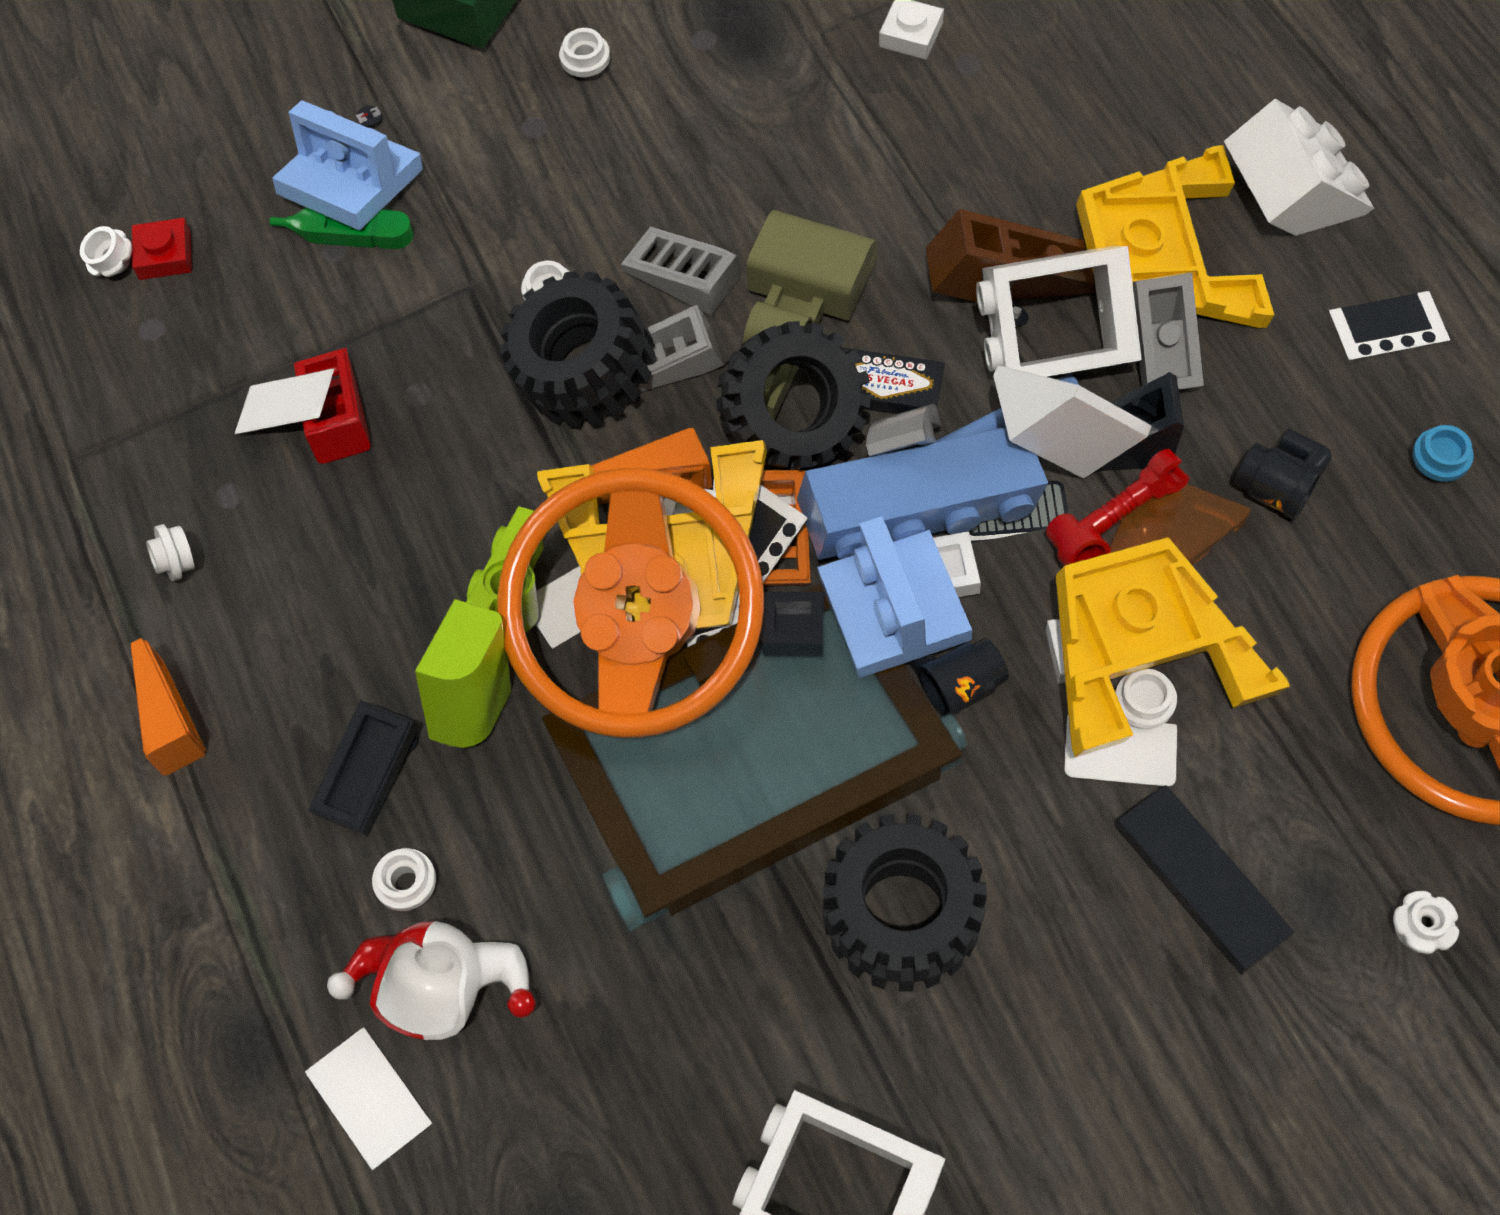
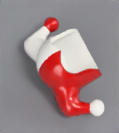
M437 921L419 922L402 929L395 936H376L363 940L344 970L330 976L327 984L330 995L336 999L343 1000L353 995L355 983L370 974H377L369 1003L375 1016L387 1027L405 1036L422 1040H442L456 1035L465 1026L479 989L492 984L502 983L509 988L511 995L507 1000V1006L514 1017L524 1018L530 1016L536 1008V1001L529 991L527 963L519 946L502 942L472 943L459 929Z

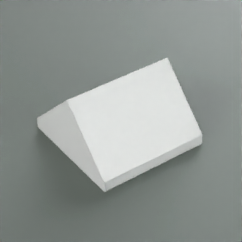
M997 365L993 375L1009 440L1083 479L1148 437L1152 426L1080 385Z

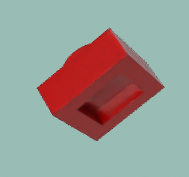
M185 218L132 225V268L139 280L192 273L191 230Z

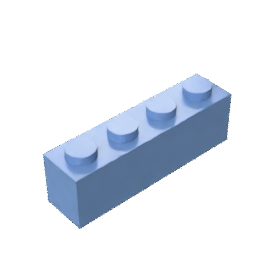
M1005 427L805 471L797 501L801 513L808 517L805 524L818 560L833 556L843 559L854 555V549L862 547L859 523L883 516L893 542L930 530L931 534L945 530L950 534L967 532L975 528L980 522L1001 518L1004 522H1012L1026 517L1035 509L1036 504L1048 485V481L1037 455L1011 442Z

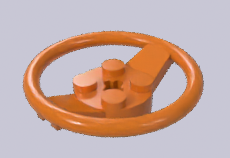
M619 468L585 476L566 485L541 503L528 517L510 545L503 563L497 595V612L502 617L505 637L504 649L520 681L542 706L567 723L588 732L618 738H641L670 732L695 721L719 704L734 688L749 665L758 644L764 613V588L760 566L750 539L733 514L716 497L691 481L671 473L643 468ZM610 495L604 553H597L587 561L584 572L579 578L573 600L576 625L581 631L582 640L589 648L598 652L599 709L568 695L540 667L531 651L523 626L522 591L531 558L547 532L561 518L578 506L593 499ZM663 497L692 510L711 526L719 536L735 568L739 587L740 607L738 623L730 648L711 677L692 694L667 707L653 710L666 661L669 656L679 651L686 640L690 639L695 633L701 610L697 585L691 579L685 567L672 556V546ZM640 590L641 597L651 600V607L648 613L640 612V621L632 622L631 613L624 611V604L627 597L632 598V592Z
M1455 575L1422 584L1403 593L1389 603L1374 618L1360 640L1355 654L1351 686L1353 706L1358 724L1371 751L1389 774L1404 788L1425 803L1458 818L1477 823L1500 825V800L1480 798L1455 790L1424 772L1403 752L1385 723L1378 701L1377 672L1382 653L1396 630L1406 620L1419 613L1442 651V655L1434 663L1430 671L1431 685L1437 707L1450 725L1457 730L1460 739L1464 743L1475 748L1489 745L1500 771V683L1498 682L1500 681V614L1484 601L1500 603V578ZM1493 673L1496 674L1498 681L1494 678Z

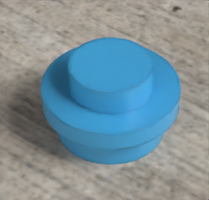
M1440 425L1423 432L1416 440L1412 450L1413 461L1419 471L1433 480L1443 482L1454 481L1464 476L1472 465L1474 457L1472 443L1468 435L1461 429L1451 425Z

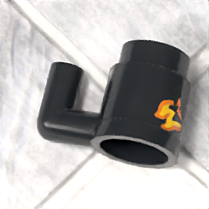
M1288 428L1278 448L1274 446L1272 449H1269L1257 442L1254 443L1236 474L1234 484L1248 490V496L1295 520L1307 503L1319 478L1331 462L1332 453L1326 446Z
M983 638L974 644L967 642L937 659L933 654L909 661V664L918 673L920 683L930 703L945 719L953 717L960 713V710L995 692L996 686L1007 681L1009 678L1008 669L1001 653L987 638Z

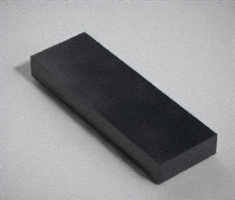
M1167 785L1118 819L1115 826L1240 975L1244 974L1293 935L1294 931Z

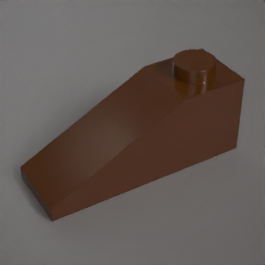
M959 209L925 247L932 292L977 302L976 284L983 281L982 268L1087 250L1085 240ZM1092 267L1009 281L1012 300L1096 294Z

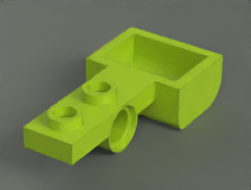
M518 506L508 526H501L498 529L492 543L491 557L484 570H476L470 580L467 601L463 602L454 599L415 670L430 740L458 748L479 744L491 733L511 694L512 687L508 658L504 649L503 622L501 615L497 612V595L503 563L510 545L519 529L534 510ZM543 539L531 558L523 583L522 618L525 632L529 631L536 624L539 616L533 568L544 549Z

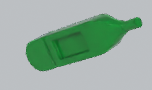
M305 208L297 214L286 218L270 217L269 220L270 226L286 227L300 235L304 240L314 244L367 248L378 246L381 249H402L408 246L414 237L408 216L403 212L395 210H380L360 230L309 208Z

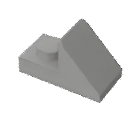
M1188 272L1133 281L1142 358L1139 361L1142 386L1168 372L1177 376L1179 390L1204 386L1192 273Z

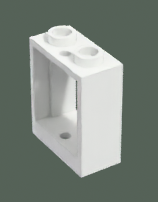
M1109 246L982 268L983 281L977 282L976 295L981 315H988L991 337L984 339V353L990 372L995 371L997 365L1047 377L1142 360L1128 246ZM1093 267L1103 349L1020 363L1009 281Z
M794 1090L787 1107L778 1103L774 1106L761 1136V1142L770 1145L759 1170L748 1166L739 1183L732 1205L742 1209L739 1215H771L764 1212L803 1121L910 1169L893 1215L925 1214L943 1169L945 1158Z

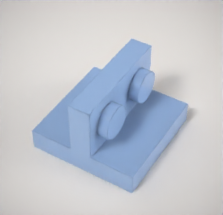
M301 100L288 112L299 154L273 176L272 180L277 195L360 230L423 170L420 153L387 140V135L379 133L372 128L365 127L331 111Z
M883 516L859 523L862 547L854 549V555L817 567L819 580L858 679L972 640V628L930 530L893 542Z

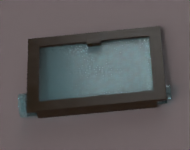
M821 583L803 592H824ZM825 592L823 656H763L761 628L758 644L752 659L734 688L709 712L683 727L654 736L618 738L585 731L567 723L553 713L542 717L543 723L617 865V867L601 874V877L628 932L667 912L672 916L940 780L941 773L962 763L963 754L960 750L967 746V742L959 723L951 714L939 719L904 664L859 679L857 678ZM737 623L668 657L653 710L667 707L692 694L711 677L730 648ZM599 690L578 701L599 709Z

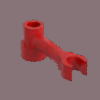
M1170 449L1162 450L1150 459L1147 467L1140 472L1138 480L1082 520L1078 521L1074 515L1069 513L1055 517L1046 529V537L1058 550L1057 555L1061 564L1065 566L1111 553L1109 544L1100 535L1110 529L1113 524H1117V521L1125 518L1127 514H1131V511H1135L1136 507L1139 508L1151 498H1161L1165 494L1176 493L1184 488L1189 482L1190 477L1178 466L1182 460Z

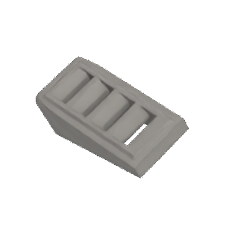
M653 227L646 231L621 263L622 271L691 306L698 305L701 311L711 316L740 278L739 256L723 248ZM654 247L660 249L651 263L643 261ZM670 255L676 257L669 268L662 267ZM688 263L692 266L687 273L680 272L685 264ZM702 271L708 273L704 279L698 278Z
M698 305L692 306L648 327L653 339L651 347L655 351L656 362L647 365L652 373L647 384H639L637 389L639 392L699 376L725 365L713 329ZM694 340L697 341V343L689 346L687 343ZM674 346L676 352L668 356L666 348Z

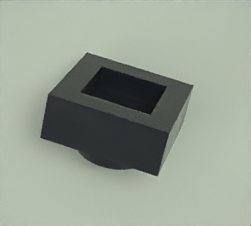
M764 592L763 656H823L824 592Z

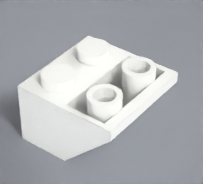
M1274 99L1224 140L1268 222L1295 236L1364 216L1374 209L1364 192L1369 187L1366 177L1354 163L1350 161L1347 163L1340 151L1345 147L1342 136L1329 122L1325 121L1322 125L1317 123L1301 106L1294 110L1279 100Z

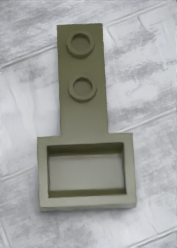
M772 210L747 260L748 290L766 295L767 297L764 302H756L752 308L745 327L743 343L774 325L777 327L786 322L800 321L801 326H806L812 322L819 324L823 313L849 321L877 261L878 241L782 211ZM792 364L779 365L771 370L766 379L764 402L773 420H775L799 368L798 366Z

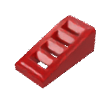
M342 348L294 363L295 376L334 369L332 377L340 375L339 378L333 379L330 382L320 418L303 421L306 440L317 462L325 464L368 451L371 444L347 349Z

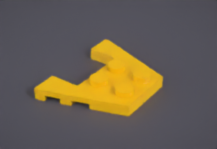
M1224 145L1207 148L1203 156L1189 161L1184 157L1169 161L1164 169L1145 176L1139 171L1081 191L1076 207L1087 250L1109 246H1128L1132 284L1133 281L1190 272L1193 277L1196 314L1256 328H1267L1274 317V311L1262 274L1209 277L1206 273L1185 198L1229 196L1235 182Z
M760 440L710 447L716 498L733 514L749 538L767 454L766 443ZM589 464L537 471L538 481L548 498L566 485L594 474V468ZM597 498L578 506L558 521L564 538L568 540L581 568V575L589 558L597 553H604L607 524H600ZM696 513L667 515L672 556L685 567L689 576L697 585L701 610L696 630L731 626L739 587L735 568L726 547L711 526ZM636 590L631 593L632 598L627 597L624 604V611L631 613L632 622L640 621V612L648 613L651 607V600L641 597L640 590Z
M1169 537L1065 565L1056 574L1071 746L1075 757L1124 743L1133 736L1110 679L1207 651L1233 708L1280 694L1290 687L1287 678L1278 667L1271 671L1252 647L1257 642L1243 626L1235 628L1217 607L1213 600L1218 596Z

